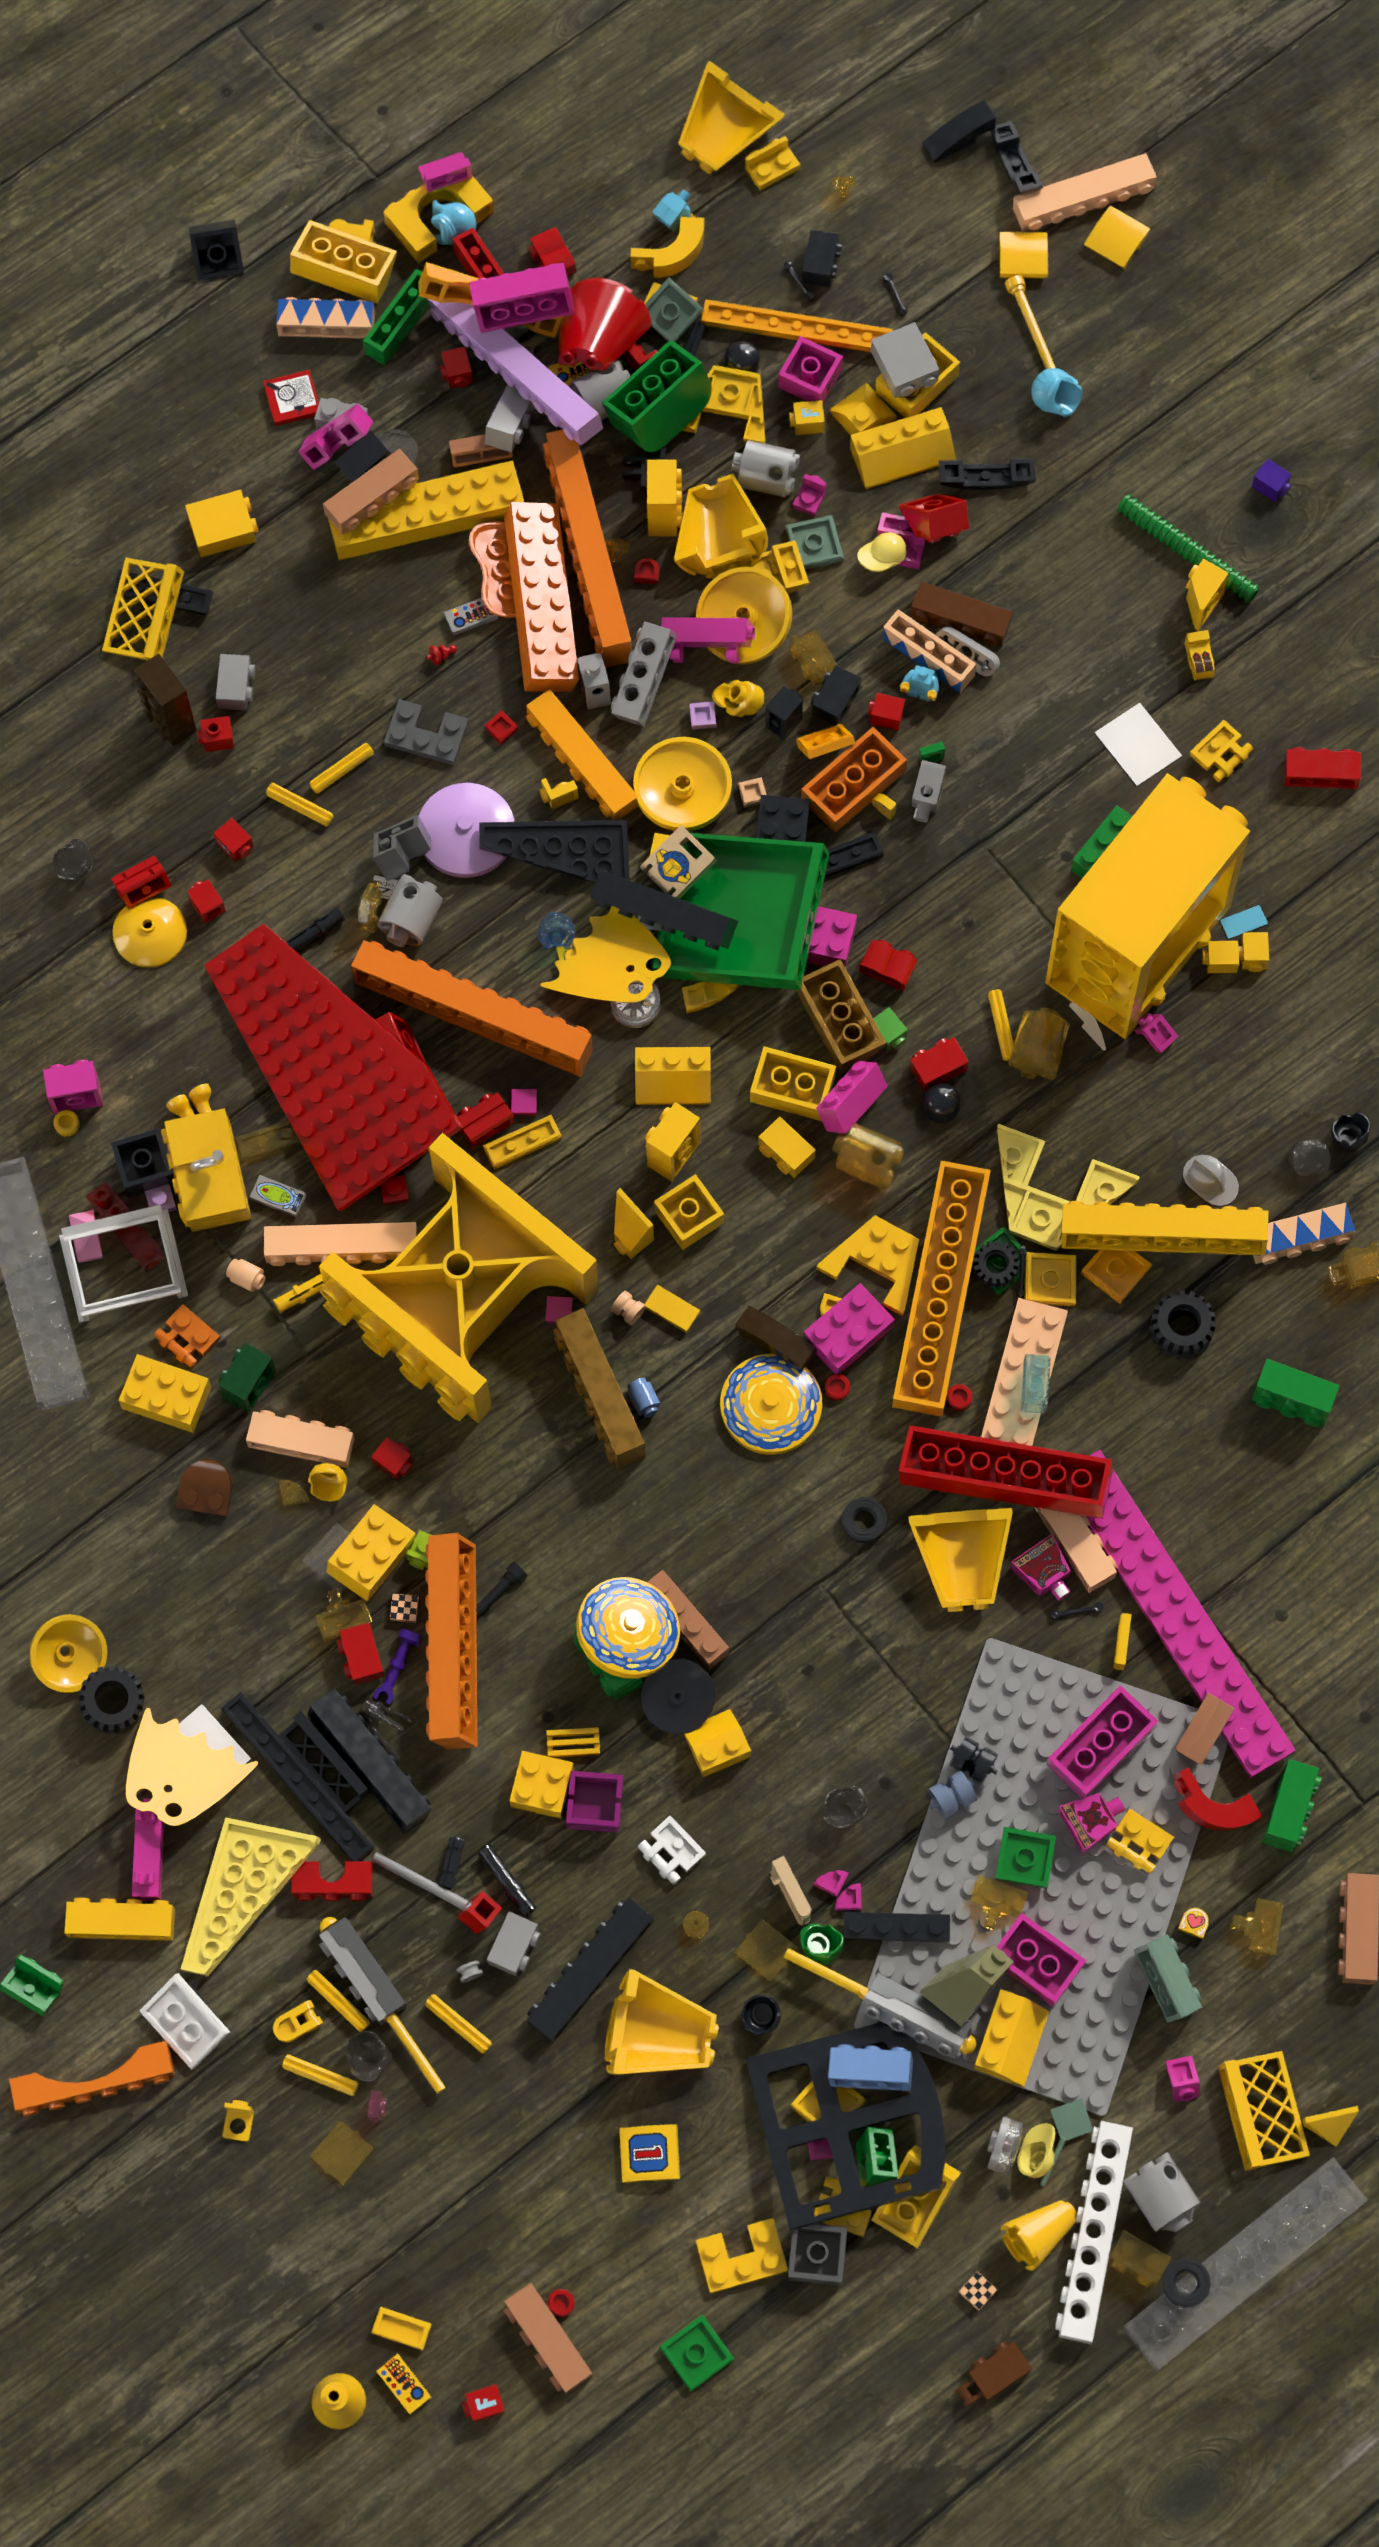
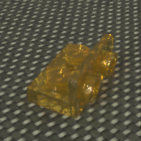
M815 629L797 638L796 634L791 636L789 650L793 658H798L802 664L800 667L805 678H810L814 685L823 681L828 671L832 672L837 663L818 631Z
M1124 2230L1108 2260L1113 2262L1111 2266L1123 2274L1126 2271L1136 2276L1135 2281L1149 2288L1150 2285L1156 2287L1171 2257Z

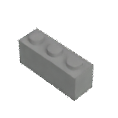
M507 385L486 426L485 445L512 452L516 443L520 444L523 437V429L528 428L531 413L535 414L536 408L533 402L529 399L525 400L520 395L516 387Z

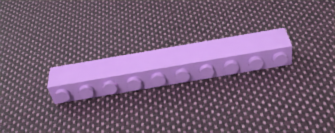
M428 299L431 307L429 310L430 314L437 322L441 321L444 323L450 334L453 335L455 333L465 347H471L481 361L485 360L494 373H500L510 387H516L525 400L529 399L533 402L536 410L541 414L544 412L555 427L560 426L570 440L574 439L582 445L603 429L599 413L504 329L481 333L473 305L451 302L440 303Z

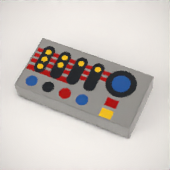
M482 598L444 612L453 636L498 619L497 615H494L486 608Z

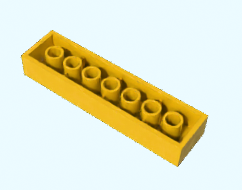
M509 461L416 483L413 488L401 492L395 501L390 504L386 503L379 508V511L374 516L367 517L361 521L355 530L347 531L343 535L329 519L328 521L338 559L343 560L472 529L484 522L505 521L504 515L511 502H525L514 463Z
M1070 1201L1068 1204H1063L1062 1249L1263 1256L1266 1254L1268 1211H1263L1259 1207L1237 1210L1233 1206L1211 1209L1207 1205L1186 1208V1206L1180 1204L1171 1205L1170 1207H1160L1158 1204L1135 1206L1132 1203H1121L1119 1206L1109 1205L1106 1202H1095L1094 1205H1087L1080 1201Z

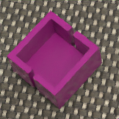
M571 1771L566 1818L567 1829L619 1833L624 1785L623 1775Z

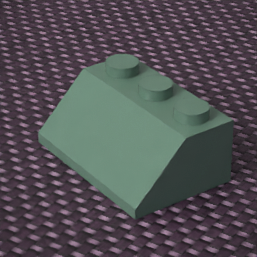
M1168 1934L1133 1950L1167 2023L1183 2018L1202 2008L1200 1993L1196 1987H1192L1188 1978L1190 1977L1189 1970L1185 1963H1181L1177 1955L1179 1952L1177 1944L1172 1938H1169Z

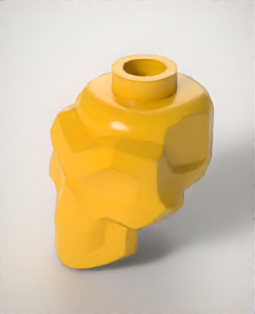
M734 680L729 684L723 683L718 686L712 693V699L720 707L726 708V712L729 715L742 717L744 715H753L762 708L764 704V691L761 687L749 681L741 682Z

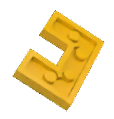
M773 2218L747 2225L754 2252L738 2257L728 2258L722 2233L696 2240L710 2294L788 2272Z

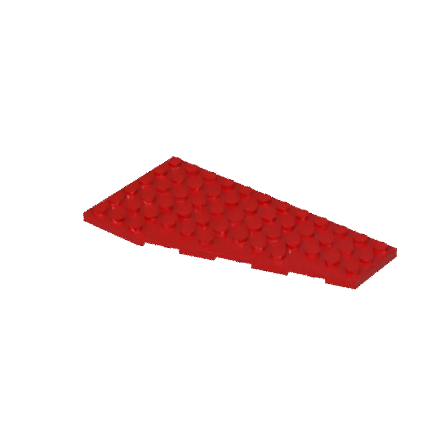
M260 925L204 965L337 1210L343 1211L428 1153L429 1147L442 1133L449 1138L463 1129L429 1066L416 1057L396 1037L346 996L342 990L306 961L267 925Z

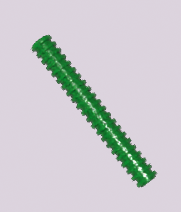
M1131 494L1126 495L1118 506V513H1124L1123 516L1125 518L1130 517L1129 520L1131 522L1135 521V525H1141L1142 530H1148L1147 533L1149 535L1154 534L1153 537L1155 539L1159 538V542L1162 544L1165 542L1166 547H1172L1171 550L1173 552L1177 551L1179 556L1183 555V559L1186 561L1190 560V564L1199 566L1201 561L1205 559L1228 572L1226 589L1228 591L1232 590L1234 595L1238 594L1239 599L1244 598L1246 604L1255 598L1259 591V585H1253V581H1248L1245 575L1241 576L1239 571L1235 572V568H1229L1228 563H1223L1221 558L1217 559L1215 554L1211 555V551H1205L1204 546H1198L1199 543L1197 541L1193 542L1191 537L1187 538L1186 533L1181 534L1180 529H1174L1175 526L1173 524L1169 525L1167 520L1163 521L1162 516L1159 515L1157 517L1155 511L1150 512L1151 509L1149 507L1145 508L1143 503L1139 504L1138 499L1135 498L1133 500Z

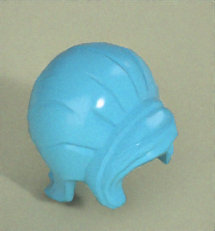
M436 200L433 201L431 223L441 232L439 235H434L437 243L451 245L454 237L471 228L476 229L475 215L464 204L450 203L442 205Z
M1049 368L1038 374L1031 388L1032 399L1040 409L1045 412L1059 414L1063 417L1073 414L1083 396L1082 387L1078 385V381L1065 371L1057 368Z

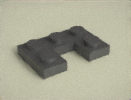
M399 699L384 740V746L454 765L469 724V718L445 712L439 732L434 733L416 728L423 710L422 705Z

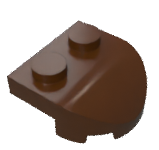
M203 1459L193 1463L181 1476L176 1508L227 1516L231 1490L233 1489L232 1475L229 1474L222 1463L216 1460Z

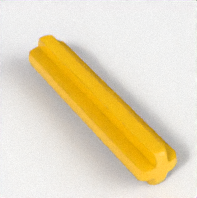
M368 743L362 744L311 780L310 787L315 793H320L373 755L372 748Z
M271 783L267 788L266 793L268 797L324 826H329L332 822L333 814L310 801L275 783Z
M999 989L992 990L988 993L1002 1059L1004 1061L1013 1060L1016 1057L1002 991Z
M317 1970L309 1974L307 1982L359 2032H363L369 2026L370 2021Z
M433 1994L427 1999L426 2007L477 2050L485 2053L491 2047L492 2043L488 2038L440 1998Z
M286 2055L282 2067L285 2070L350 2096H354L357 2091L358 2083L354 2080L291 2055Z

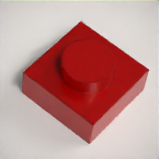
M405 1175L391 1177L381 1184L384 1206L409 1202Z

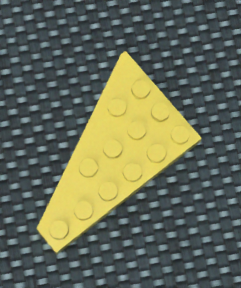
M225 1818L181 1970L208 1977L316 1849L321 1839L313 1835Z

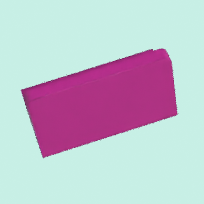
M462 152L419 166V172L427 192L472 178L471 164L468 157L465 158Z

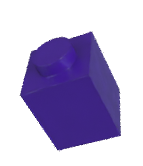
M1267 459L1254 475L1252 488L1273 502H1276L1280 496L1285 497L1292 486L1289 484L1292 474Z

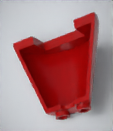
M590 278L577 282L570 289L575 314L563 316L559 326L558 365L575 367L577 362H583L588 369L605 371L651 327L652 321L645 303L642 299L638 300L632 295L631 289L610 279Z

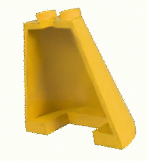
M709 61L705 67L678 143L683 149L680 153L690 161L695 159L701 163L699 167L706 173L711 174L781 122L785 114L767 101L763 104L732 82L725 71Z
M734 474L719 478L714 486L701 484L688 489L674 557L677 565L694 576L697 573L705 574L706 578L714 579L721 573L733 568L754 567L761 560L762 553L767 550L768 535L764 524Z
M1012 1508L962 1510L909 1516L911 1529L942 1608L947 1607L948 1612L963 1611V1606L973 1605L974 1610L989 1609V1604H994L1012 1518Z
M629 1969L619 1986V1989L623 1990L618 1998H615L610 2014L605 2044V2061L610 2062V2065L606 2067L607 2072L613 2075L708 2068L711 2066L715 2052L710 2048L711 2039L715 2040L718 2034V2024H715L717 2015L641 1973Z

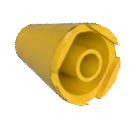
M1059 2200L1010 2220L1001 2226V2231L1005 2230L1006 2232L1002 2236L1003 2241L1013 2257L1018 2262L1024 2260L1028 2264L1025 2268L1033 2271L1039 2267L1076 2223V2211L1069 2202L1065 2203Z
M339 2373L325 2377L318 2383L312 2395V2409L315 2416L322 2424L333 2429H343L354 2425L362 2417L366 2407V2396L363 2387L355 2378L347 2374ZM339 2393V2399L334 2402L331 2401L332 2397Z

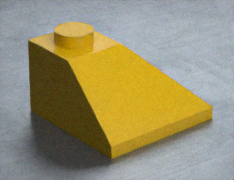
M867 383L830 409V413L850 435L891 423L897 419L894 412Z
M620 1188L616 1192L614 1246L622 1255L627 1254L632 1259L654 1241V1229L649 1219Z

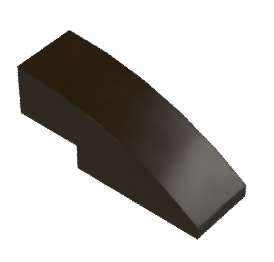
M751 1306L747 1307L735 1324L740 1336L759 1344L763 1351L774 1354L802 1370L817 1351L815 1346L800 1335Z

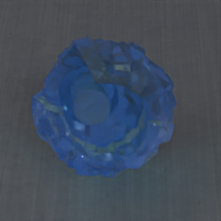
M552 912L547 915V917L540 921L537 938L543 945V949H549L552 946H563L564 949H569L576 934L575 924L572 923L570 917L560 912Z

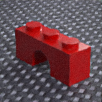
M305 1861L292 1876L293 1897H298V1901L302 1902L314 1901V1897H324V1901L337 1902L340 1901V1898H350L354 1902H364L366 1898H373V1864L371 1861H345V1872L342 1878L336 1882H327L321 1878V1865L319 1861Z

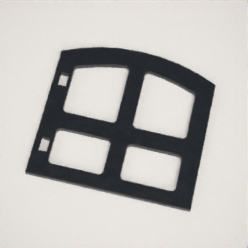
M879 2022L746 2059L790 2231L941 2190L945 2168L946 2145L942 2111L931 2074L909 2035L895 2031L889 2025ZM885 2044L889 2050L900 2047L911 2051L913 2058L911 2088L913 2091L910 2095L849 2112L841 2110L836 2089L831 2087L828 2079L831 2047L838 2048L839 2045H851L855 2049H864L866 2046ZM807 2065L813 2080L821 2118L809 2123L782 2129L778 2122L768 2076L780 2071ZM919 2115L922 2132V2153L919 2173L874 2186L863 2187L851 2149L849 2134L852 2131L907 2116ZM825 2139L830 2145L841 2186V2193L837 2196L812 2203L801 2204L798 2199L787 2151L794 2147ZM910 2182L912 2190L896 2194L894 2186ZM829 2204L832 2212L815 2216L814 2208Z

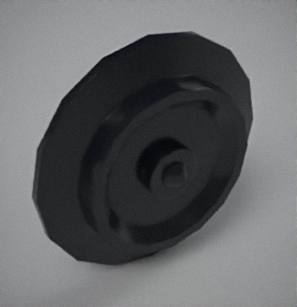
M685 1659L669 1660L659 1671L645 1678L641 1690L642 1708L648 1720L658 1729L672 1734L689 1733L701 1727L711 1716L716 1701L715 1686L709 1674L697 1663Z

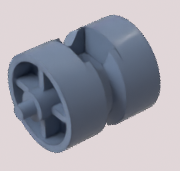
M959 1771L947 1778L946 1785L940 1782L928 1789L933 1802L929 1805L930 1809H938L943 1818L946 1819L958 1811V1805L961 1804L966 1807L976 1802L977 1797L973 1790V1786L977 1784L976 1781L972 1780L970 1782L963 1772Z

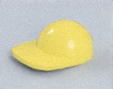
M882 533L874 541L866 544L859 550L857 554L858 561L872 572L885 571L900 564L907 555L906 544L903 538L895 533Z
M1039 2124L1031 2128L1026 2134L1017 2163L1019 2171L1023 2175L1039 2178L1048 2174L1053 2167L1055 2154L1052 2148L1055 2139V2129L1051 2124Z

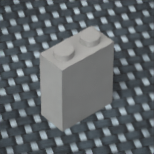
M915 322L871 340V353L894 398L908 396L914 390L930 387L938 381L939 367Z

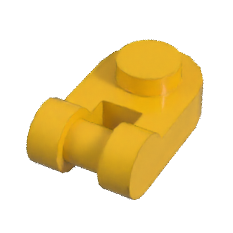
M311 2000L302 2003L275 2020L273 2031L278 2040L291 2042L323 2025L320 2016L317 2017L313 2011L315 2007ZM304 2015L307 2022L300 2026L296 2018Z

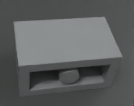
M220 654L216 690L218 709L247 710L248 702H252L253 687H250V679L254 680L255 665H251L250 656Z
M508 1912L487 1958L488 1964L516 1977L519 1971L524 1972L530 1959L526 1955L530 1947L535 1948L541 1933L537 1932L539 1929L538 1924Z

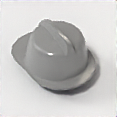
M1198 1155L1188 1160L1184 1166L1183 1177L1185 1183L1206 1202L1215 1206H1224L1236 1198L1239 1190L1237 1178L1218 1159L1210 1155Z

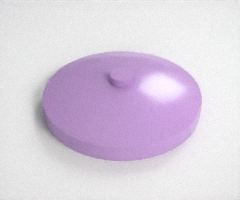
M474 783L454 784L436 792L422 807L419 818L431 837V850L424 857L437 870L454 877H476L494 870L507 858L482 850L479 845V822H514L509 805L494 790Z

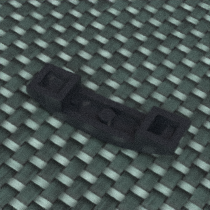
M1009 121L996 125V128L990 130L1005 173L1014 189L1020 195L1043 189L1036 170H1032L1020 145V136L1013 122Z
M1010 459L1009 464H963V460H939L938 462L940 485L966 490H996L1020 487L1036 482L1034 459Z

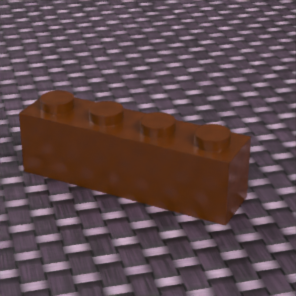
M921 581L911 606L910 617H913L920 623L928 622L937 625L940 629L946 626L952 627L969 638L974 637L983 640L987 645L1002 647L1012 622L1013 611Z

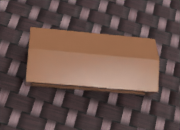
M485 435L449 441L453 467L513 457L512 452L485 445Z
M1208 1693L1175 1749L1202 1765L1235 1708Z

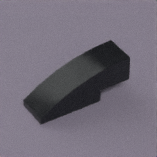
M983 100L958 114L936 130L923 142V147L935 163L974 144L976 137L996 128V116L987 102Z

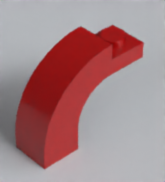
M1189 1767L1173 1775L1175 1788L1186 1798L1177 1803L1189 1819L1202 1827L1216 1831H1230L1246 1826L1263 1817L1250 1793L1232 1803L1220 1804L1210 1800L1202 1792Z

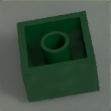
M245 1343L242 1349L238 1348L232 1357L233 1363L228 1370L224 1369L219 1376L218 1386L225 1401L250 1414L274 1377L276 1370L270 1356Z

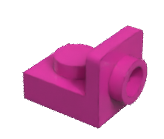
M805 474L802 486L793 503V509L815 517L826 495L827 483L818 476Z
M1146 1014L1138 1021L1139 1026L1134 1030L1137 1034H1143L1157 1053H1162L1179 1037L1161 1014Z
M1192 2056L1166 2061L1174 2101H1190L1199 2097L1200 2084Z

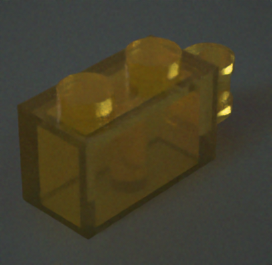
M1379 1240L1369 1244V1247L1363 1249L1353 1247L1346 1250L1345 1254L1342 1255L1340 1263L1327 1267L1332 1285L1348 1283L1349 1289L1378 1282ZM1343 1270L1344 1276H1340L1338 1271Z

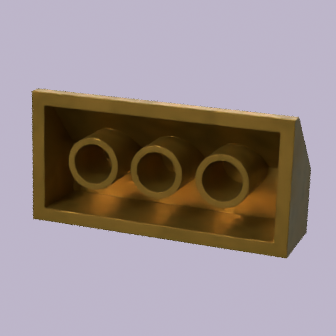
M841 959L803 977L801 990H796V993L840 1074L849 1071L857 1061L866 1062L886 1045L881 1032Z

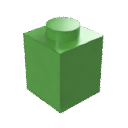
M890 1007L873 1018L886 1042V1045L883 1047L886 1052L892 1048L896 1050L906 1042L908 1029Z

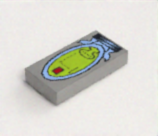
M259 1175L250 1195V1200L293 1217H297L306 1198L305 1192Z

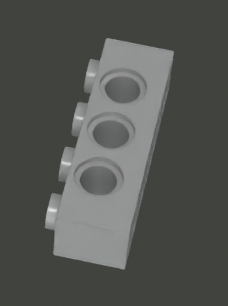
M645 621L642 628H639L636 635L637 643L635 649L630 652L628 657L629 665L627 671L620 679L618 696L614 697L611 704V713L616 718L639 726H645L677 635L671 629ZM655 646L654 652L651 655H646L647 649ZM642 669H647L645 676L638 678V673ZM638 692V697L634 701H630V695Z

